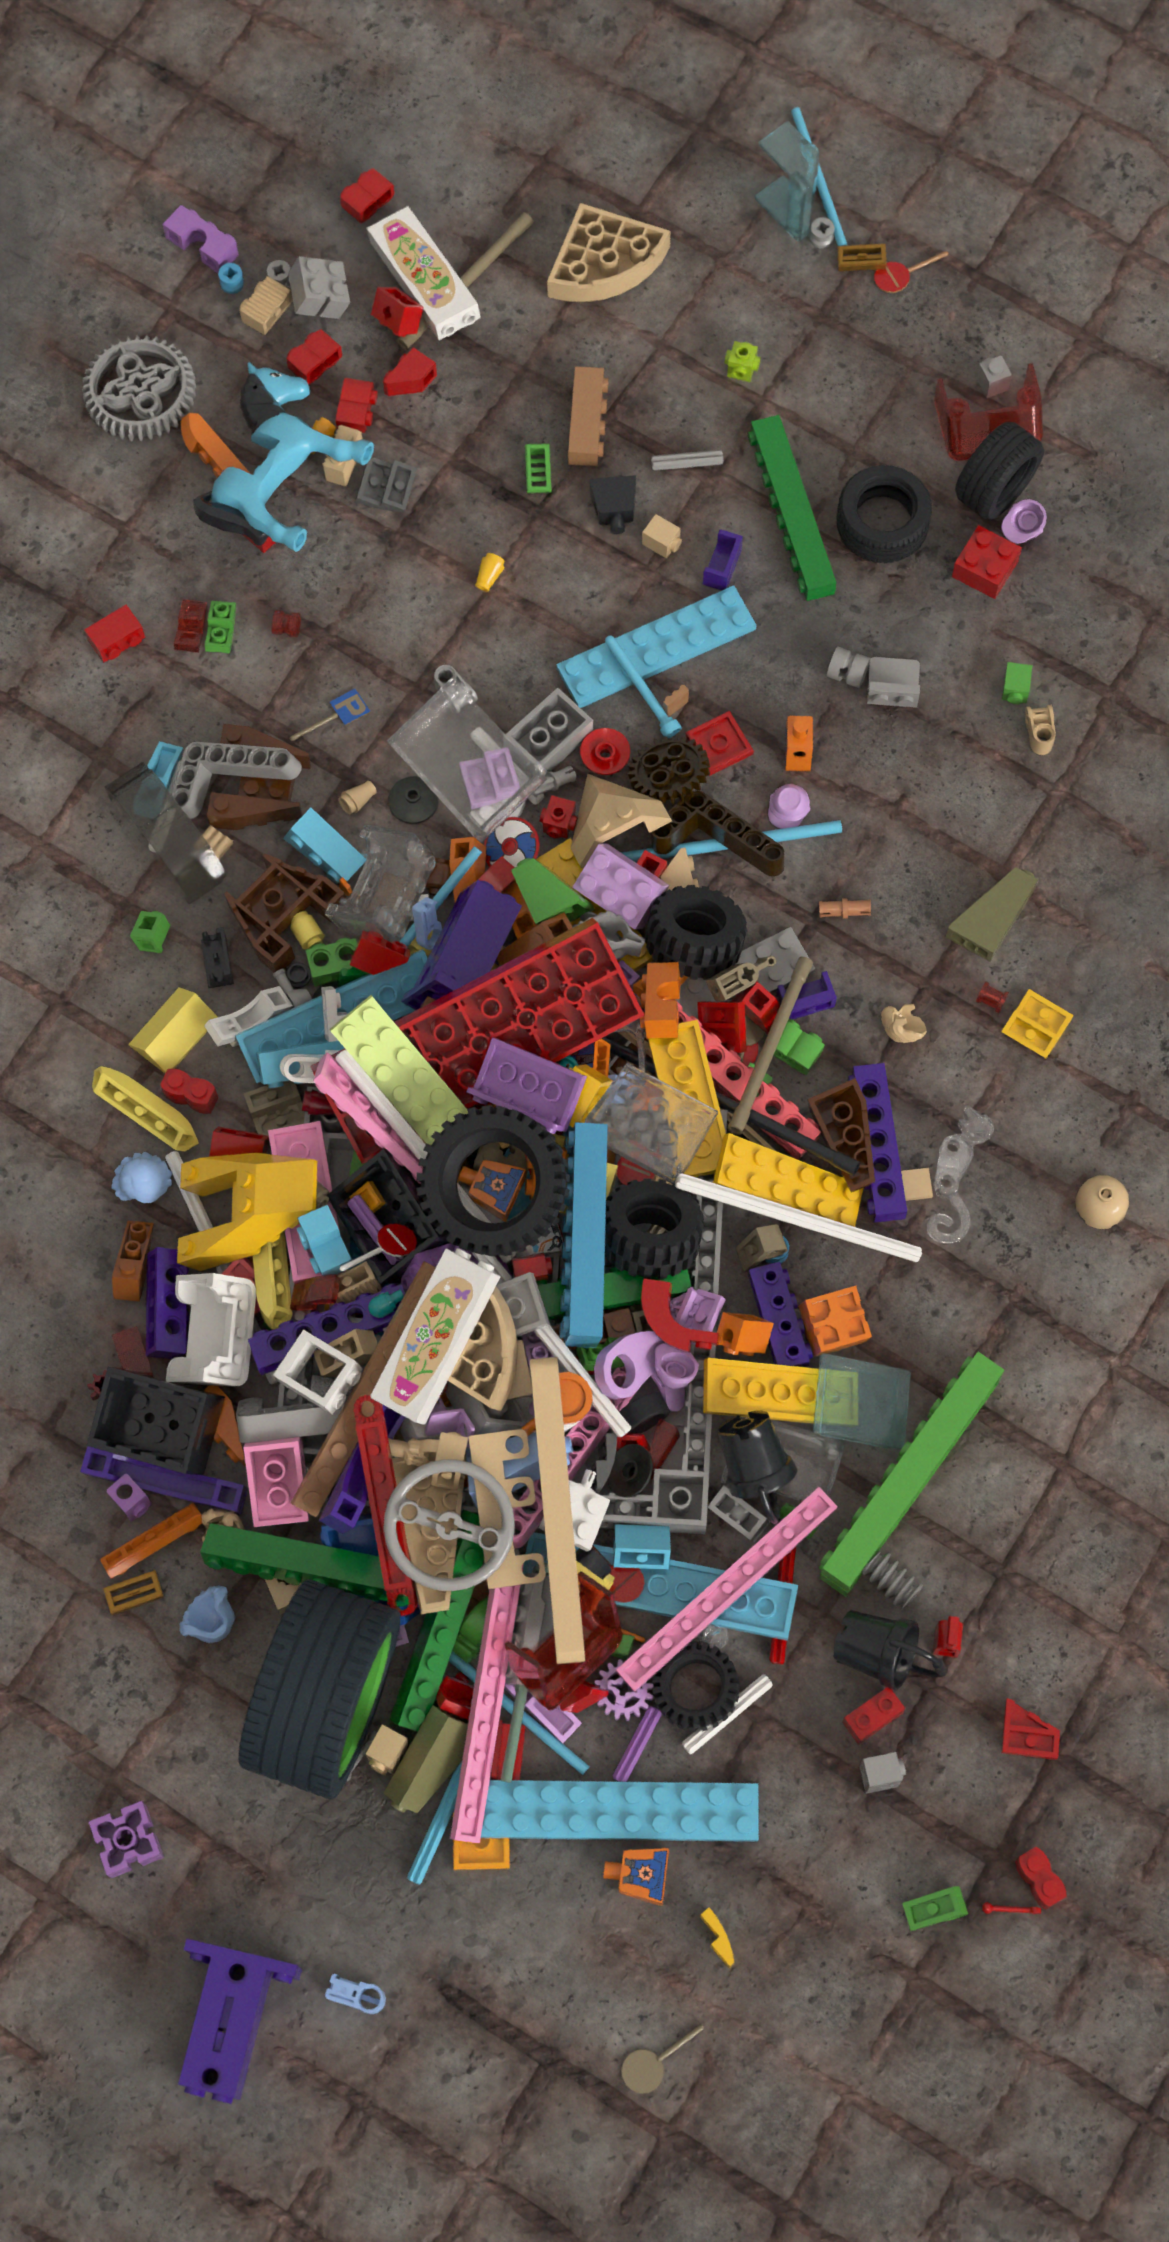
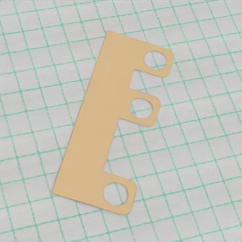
M522 1429L468 1436L472 1464L483 1468L501 1484L508 1495L512 1508L532 1505L535 1502L533 1480L530 1477L505 1479L503 1469L504 1460L525 1458L529 1454L527 1433ZM513 1435L519 1436L523 1441L522 1450L515 1454L510 1453L505 1446L506 1440ZM474 1478L480 1527L489 1526L501 1529V1511L495 1497L484 1484ZM517 1483L526 1484L530 1490L528 1498L524 1501H518L512 1496V1488ZM487 1531L481 1536L482 1543L486 1546L493 1545L497 1539L496 1534L492 1531ZM512 1540L511 1548L505 1560L487 1578L488 1589L542 1582L546 1576L543 1556L539 1553L515 1556ZM483 1549L486 1563L493 1554L491 1551ZM529 1559L535 1560L540 1566L538 1575L532 1578L526 1577L522 1572L523 1563Z

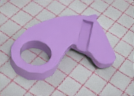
M654 1331L636 1332L619 1337L603 1348L597 1355L594 1366L595 1380L602 1394L611 1399L632 1397L651 1376L670 1411L677 1412L684 1406L685 1387L671 1389L660 1381L655 1370V1349L658 1345L665 1342ZM616 1356L621 1358L626 1368V1378L621 1387L615 1384L611 1375V1365Z

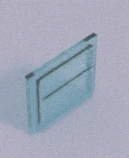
M821 1353L813 1433L883 1448L902 1449L905 1445L911 1371Z

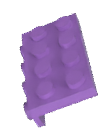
M492 1038L474 1088L468 1087L467 1093L474 1095L472 1100L481 1104L488 1105V1102L496 1105L495 1108L501 1106L519 1111L542 1124L548 1132L555 1134L556 1130L567 1131L587 1076L507 1042Z

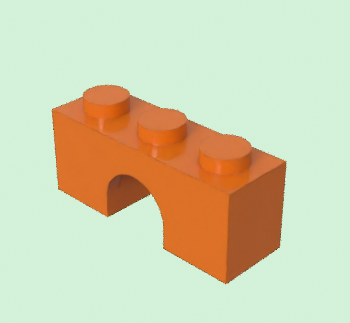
M679 962L647 963V974H642L643 990H646V993H641V1007L645 1009V1012H643L644 1016L640 1018V1026L646 1029L647 1038H678L679 1014L677 1000L670 999H680L681 979Z

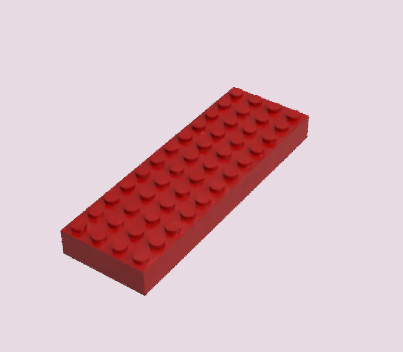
M591 918L394 1023L468 1109L479 1103L472 1100L474 1095L467 1093L468 1087L474 1088L492 1038H497L555 1063L643 1017L644 1013L599 923L594 918ZM344 1048V1049H342V1050H340V1051H338V1052L332 1054L331 1056L335 1059V1057H336L341 1051L346 1050V1049ZM319 1062L310 1066L314 1076ZM325 1094L362 1164L368 1162L382 1149H386L378 1146L373 1136L367 1130L360 1129L356 1125L354 1118L347 1112L341 1111L336 1106L335 1101L328 1094Z

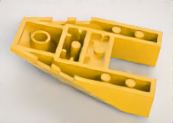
M263 1153L202 1157L182 1163L180 1189L204 1197L233 1187L232 1219L229 1223L178 1238L177 1263L203 1271L256 1255L261 1252L263 1245L268 1242L273 1243L279 1239L280 1233L288 1227L293 1229L299 1224L298 1217L316 1210L317 1160Z

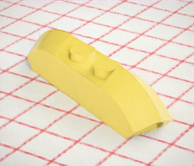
M103 1066L94 1070L93 1092L175 1150L185 1152L199 1144L189 1121L168 1103L119 1071Z
M285 1230L280 1233L279 1239L273 1243H266L261 1247V1252L253 1255L257 1301L264 1321L272 1330L279 1328L278 1326L281 1323L290 1321L293 1316Z

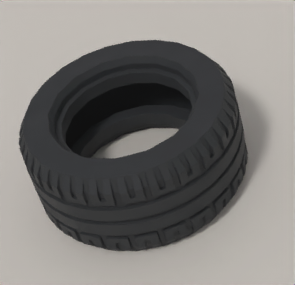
M1005 422L999 425L982 441L964 466L955 487L958 500L984 519H994L1001 515L1020 496L1035 475L1044 455L1042 442L1015 422Z
M876 465L859 471L846 482L839 497L837 529L841 540L852 553L867 561L893 563L894 561L897 562L909 557L921 547L929 530L932 503L928 489L916 475L901 467ZM875 497H889L899 501L906 507L910 520L899 529L881 532L870 528L862 521L858 514V508L866 501Z

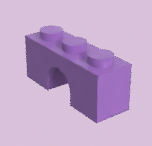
M180 205L163 223L165 237L183 250L192 242H204V245L199 249L202 263L219 273V269L224 264L232 263L238 256L236 240L231 235L219 231L212 222H206L201 219L192 209L188 210Z

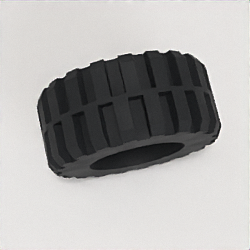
M687 885L685 888L678 886L673 888L672 891L669 889L662 893L654 901L645 933L646 948L656 963L679 962L681 978L687 976L691 980H697L698 978L707 980L738 963L747 932L746 918L738 904L734 905L733 899L729 896H723V893L718 890L712 891L706 886L701 888L695 887V885ZM684 929L697 930L706 935H696Z
M644 1178L643 1181L638 1182L636 1179L628 1182L627 1186L625 1184L619 1186L606 1198L605 1257L610 1263L614 1262L617 1269L620 1271L626 1270L633 1277L639 1275L644 1276L643 1279H651L652 1277L665 1279L667 1275L675 1276L681 1273V1270H686L692 1265V1261L696 1260L700 1249L704 1217L698 1202L695 1199L692 1200L693 1196L689 1192L677 1189L674 1183L672 1185L667 1184L666 1180L651 1181V1178ZM655 1224L669 1232L650 1234L636 1229L634 1225Z

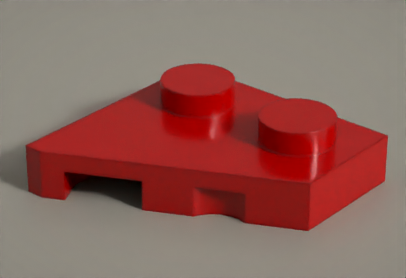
M697 1002L698 1020L701 1022L702 1028L707 1033L715 1034L722 1043L727 1042L733 1046L735 1052H747L745 1002Z
M1007 1698L1005 1701L1001 1753L1057 1760L1060 1730L1049 1723H1045L1031 1711L1028 1712L1020 1707L1014 1700Z

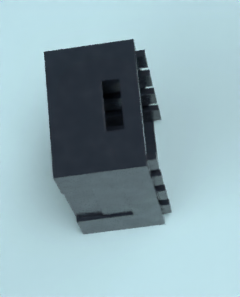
M382 1149L326 1196L329 1198V1202L362 1255L378 1248V1246L350 1209L348 1202L350 1200L349 1196L366 1182L373 1181L386 1202L374 1212V1215L383 1227L389 1224H400L406 1227L410 1222L414 1224L413 1233L416 1236V1247L409 1255L404 1256L399 1263L391 1265L382 1252L366 1259L380 1284L401 1283L402 1276L415 1254L450 1244V1242L446 1240V1237L439 1235L435 1231L436 1226L430 1224L426 1217L429 1215L426 1211L422 1210L420 1203L424 1202L423 1197L418 1196L417 1188H421V1184L413 1178L412 1172L405 1166H400L394 1160L392 1154L387 1149ZM396 1200H398L401 1204L399 1210H396L394 1208V1203Z
M108 1366L86 1446L184 1474L204 1475L225 1396L151 1378V1375L133 1370ZM149 1413H152L155 1417L152 1423H148L146 1420ZM173 1420H177L179 1422V1427L177 1430H173L171 1428V1422Z

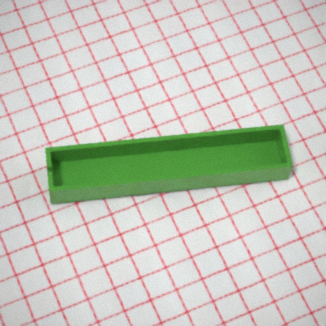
M977 1352L973 1358L970 1356L966 1358L957 1375L959 1378L953 1377L945 1388V1392L942 1395L943 1401L938 1398L931 1407L930 1413L927 1416L928 1422L925 1420L920 1422L912 1437L914 1441L912 1443L907 1441L899 1452L897 1465L894 1463L890 1464L881 1480L882 1486L875 1485L867 1497L866 1508L860 1506L850 1523L851 1529L845 1528L841 1532L834 1546L836 1550L834 1552L829 1550L820 1562L819 1569L822 1571L819 1578L843 1596L847 1597L862 1576V1570L880 1551L999 1384L1005 1370L980 1352Z

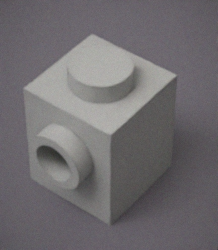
M1002 355L996 358H987L979 364L977 381L986 398L1009 390L1012 374Z

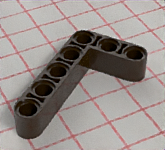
M693 791V797L687 794L684 797V801L680 800L667 812L672 822L651 832L652 849L658 854L670 853L699 828L764 874L774 877L782 874L784 871V848L779 843L702 791Z

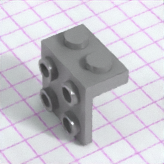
M883 657L871 658L867 704L917 707L920 695L919 661Z

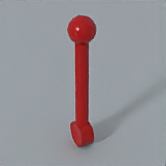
M989 1902L982 1905V1910L986 1914L992 1911L1041 1914L1040 1907L995 1906Z

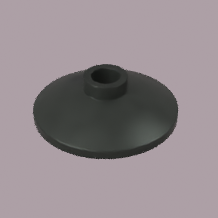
M412 776L401 779L392 787L388 803L392 814L397 819L405 823L417 824L432 817L437 810L439 797L436 788L430 781ZM410 794L418 795L415 799L408 797Z
M628 1444L616 1452L613 1467L607 1479L613 1493L629 1498L639 1494L646 1487L653 1470V1462L648 1450L638 1444Z

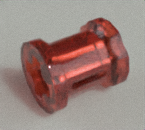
M986 981L976 1002L987 1004L995 1008V1012L999 1013L1009 992L1005 991L1003 993L989 986V982Z

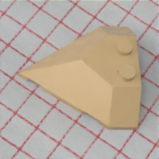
M587 774L571 844V850L580 867H585L598 844L642 822L649 833L672 822L662 802Z

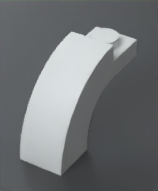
M277 986L260 991L248 1005L232 1014L208 1020L204 1027L217 1046L230 1043L232 1047L239 1045L235 1035L290 1010L293 1005L281 987Z

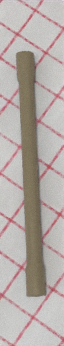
M523 212L510 225L509 229L460 277L466 288L516 238L520 237L533 224V219L529 214ZM421 317L417 334H407L406 337L400 336L397 339L398 344L403 349L408 350L429 327L423 317Z
M799 957L791 975V981L739 1105L735 1108L727 1129L733 1134L741 1135L750 1116V1110L803 984L807 980L813 965L812 960L807 957Z

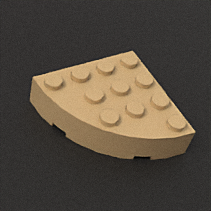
M580 203L548 278V297L563 301L588 302L607 299L634 288L649 277L663 261L670 248V231Z
M495 1287L448 1381L488 1407L502 1411L511 1392L515 1377L518 1347L515 1325L509 1307L497 1287Z

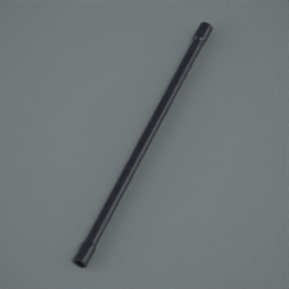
M607 1036L602 1038L610 1044V1053L656 1075L653 1059ZM716 1091L719 1107L733 1114L739 1102ZM753 1109L750 1110L747 1122L831 1163L832 1166L852 1176L857 1173L860 1161L842 1152H837Z

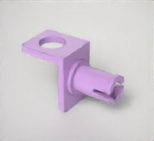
M439 1397L438 1403L436 1402L427 1420L425 1434L431 1436L441 1434V1432H456L466 1437L464 1433L465 1424L467 1437L474 1435L475 1428L464 1409L447 1410L443 1400ZM468 1437L466 1449H469V1448H470L469 1437Z

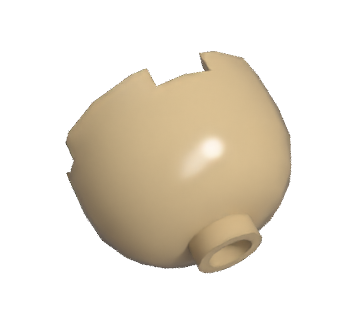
M1109 1175L1094 1176L1089 1178L1080 1187L1075 1199L1076 1211L1079 1212L1087 1225L1096 1229H1109L1125 1217L1129 1207L1128 1192L1125 1186L1114 1177Z

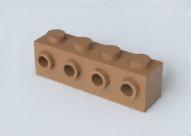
M575 367L568 449L569 465L598 466V457H603L604 442H600V435H605V421L601 420V416L606 414L607 399H603V393H608L609 378H604V368Z

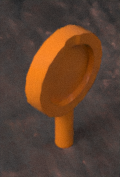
M572 1372L559 1373L563 1424H575L582 1420L590 1411L593 1401L592 1390L588 1382L580 1375ZM535 1417L521 1428L527 1433V1437L536 1431Z

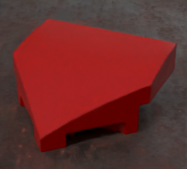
M459 1672L454 1678L446 1676L439 1687L436 1698L440 1709L469 1720L474 1686L468 1684L469 1681L464 1674Z

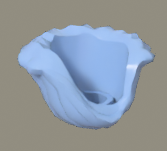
M147 1152L142 1154L134 1153L132 1158L125 1157L121 1161V1165L115 1169L116 1176L113 1178L111 1186L116 1191L115 1195L122 1201L136 1199L142 1203H152L166 1193L168 1187L172 1185V1180L170 1179L172 1171L168 1169L166 1162L161 1161L157 1155L152 1156Z
M220 1585L209 1587L206 1591H201L200 1595L195 1597L193 1603L185 1611L182 1622H180L179 1631L184 1637L189 1635L207 1643H214L228 1636L235 1621V1614L227 1600L228 1591L226 1587Z

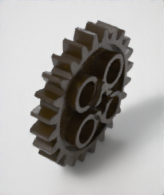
M674 735L672 740H668L664 736L663 742L654 739V745L651 746L646 743L645 751L638 749L639 757H632L633 764H629L630 772H628L632 789L654 799H660L663 805L669 799L672 804L675 803V798L684 801V795L686 794L693 797L692 790H701L700 783H706V776L710 775V763L706 750H703L701 744L696 745L695 739L688 742L686 736L681 740H678L677 735Z

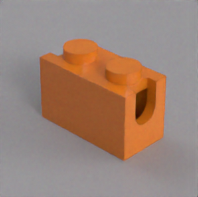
M723 1312L717 1333L720 1335L718 1345H723V1351L733 1355H738L739 1353L747 1356H753L754 1353L765 1354L774 1323L755 1315Z

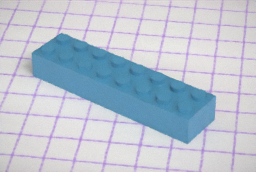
M575 1122L572 1131H568V1136L565 1138L564 1147L567 1150V1154H569V1157H567L568 1167L566 1168V1173L570 1175V1182L567 1183L566 1189L570 1191L569 1197H564V1204L568 1206V1209H566L562 1221V1232H567V1236H565V1242L562 1243L561 1255L562 1259H566V1262L564 1263V1269L561 1270V1285L566 1286L560 1299V1311L565 1312V1316H563V1320L560 1322L559 1337L564 1338V1344L567 1347L597 1348L603 1337L608 1124Z

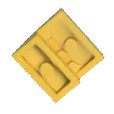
M1029 989L1006 1023L1002 1033L1042 1057L1047 1058L1074 1015Z

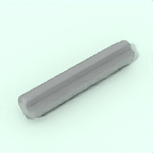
M722 450L656 455L652 456L651 465L653 470L720 465L723 463Z

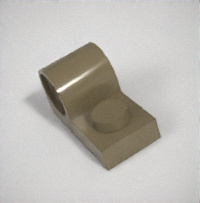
M775 1224L755 1228L736 1247L743 1270L746 1272L749 1269L756 1268L763 1260L787 1252V1247L779 1225Z

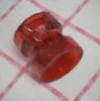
M275 610L272 619V634L281 635L285 633L289 637L297 638L301 626V613L292 612L291 614H285L284 611Z

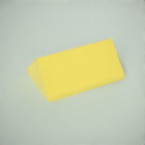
M179 987L133 1038L129 1046L162 1072L166 1073L167 1069H175L206 1034L207 1030L204 1026L207 1021L218 1017L196 993Z

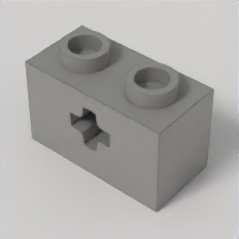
M724 1485L708 1505L710 1510L753 1542L757 1540L770 1522L767 1517L742 1498L732 1496L729 1489Z
M896 1752L865 1758L859 1766L866 1794L898 1787L903 1780V1775H906L903 1759H898Z

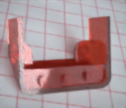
M1033 363L1028 364L1024 387L1017 393L1016 400L1018 405L971 413L969 404L961 398L947 399L943 379L937 380L934 401L946 450L952 459L957 461L969 459L982 441L994 429L1005 422L1017 423L1042 442V398Z
M582 1571L577 1575L581 1588L579 1598L585 1662L557 1664L554 1633L534 1652L528 1647L519 1649L509 1641L504 1644L512 1672L539 1704L549 1711L556 1709L619 1647L623 1637L614 1593Z

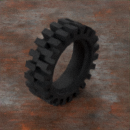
M691 1641V1646H685L656 1672L652 1679L654 1688H652L653 1694L662 1715L666 1716L672 1725L676 1723L678 1728L683 1730L684 1727H688L689 1731L696 1732V1728H701V1731H707V1726L712 1725L713 1728L719 1726L718 1721L722 1719L725 1722L728 1719L727 1714L729 1712L733 1713L735 1710L734 1704L739 1700L738 1691H740V1684L733 1662L729 1660L725 1652L721 1653L717 1646L714 1645L711 1648L709 1643L706 1642L698 1645L697 1641ZM694 1663H702L715 1669L721 1678L722 1684L717 1699L711 1705L699 1710H690L682 1707L671 1695V1684L675 1674L683 1667Z

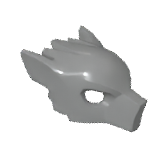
M608 910L605 913L600 912L599 915L590 911L580 916L582 921L573 925L574 928L594 918L599 923L617 960L627 954L639 957L642 946L645 943V939L634 933L622 916L615 915ZM618 930L622 932L623 938L617 933Z

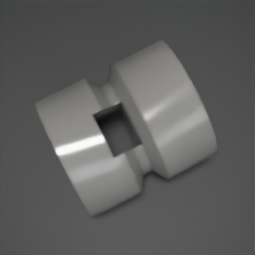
M837 646L829 664L827 677L837 681L845 679L846 684L860 689L867 674L871 658L858 653L853 656L850 650Z

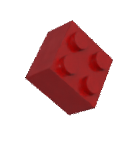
M978 525L957 558L952 577L996 599L1019 562L1022 547Z

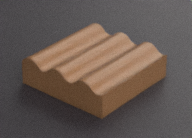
M681 685L679 690L673 691L671 696L665 698L663 709L668 717L688 703L689 689L685 685Z

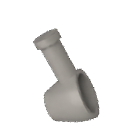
M280 969L273 974L281 989L292 1003L293 1007L291 1009L312 1000L307 989H293L284 969Z

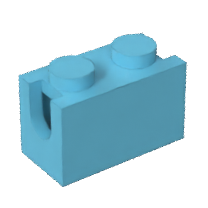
M615 1524V1539H613L614 1567L669 1569L671 1551L670 1526Z

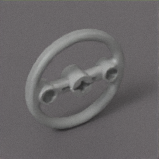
M444 1459L433 1461L410 1472L392 1492L384 1515L385 1541L396 1565L416 1583L440 1591L467 1589L489 1578L505 1560L514 1536L513 1508L501 1484L483 1468L461 1460ZM458 1472L469 1475L484 1484L495 1497L501 1511L502 1528L495 1529L489 1526L483 1528L462 1521L460 1515L455 1511L446 1510L438 1513L421 1507L417 1502L407 1499L406 1494L416 1483L436 1473ZM407 1504L414 1505L418 1510L417 1515L413 1519H406L401 1514L402 1508ZM427 1517L436 1519L437 1521L427 1519ZM449 1518H453V1523L458 1528H451L449 1532H445V1527L440 1522H447ZM396 1522L418 1523L435 1529L438 1535L445 1540H453L459 1537L477 1543L483 1549L491 1551L493 1555L481 1568L466 1576L457 1578L431 1576L415 1567L403 1553L397 1538ZM461 1529L471 1531V1533L462 1531ZM487 1531H492L497 1536L496 1542L491 1546H486L481 1542V1536Z

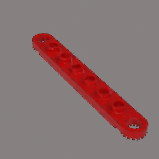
M364 1395L356 1400L353 1405V1412L356 1420L358 1442L384 1587L389 1607L397 1609L400 1612V1616H406L416 1609L417 1595L414 1581L406 1576L396 1565L385 1541L384 1515L387 1503L397 1484L383 1406L378 1401L372 1399L371 1395ZM366 1401H370L375 1406L374 1414L369 1417L362 1413V1405ZM397 1521V1538L403 1553L410 1561L403 1521ZM399 1594H405L410 1600V1604L405 1610L400 1609L396 1604V1598Z

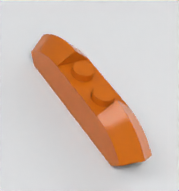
M189 413L181 419L182 437L191 453H198L204 464L207 465L209 463L212 466L216 478L227 467H235L251 474L199 414Z

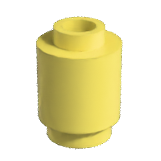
M307 911L297 913L291 921L290 929L303 949H311L313 945L322 944L325 935L313 916L309 915Z

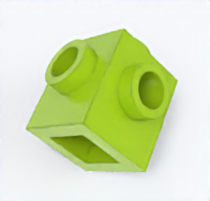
M734 341L732 350H727L724 364H728L727 377L751 382L753 372L758 371L761 357L757 356L758 346H753L748 342Z

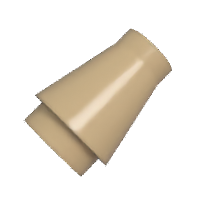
M367 781L364 784L342 792V796L338 798V801L347 814L357 813L377 793V790L372 782Z

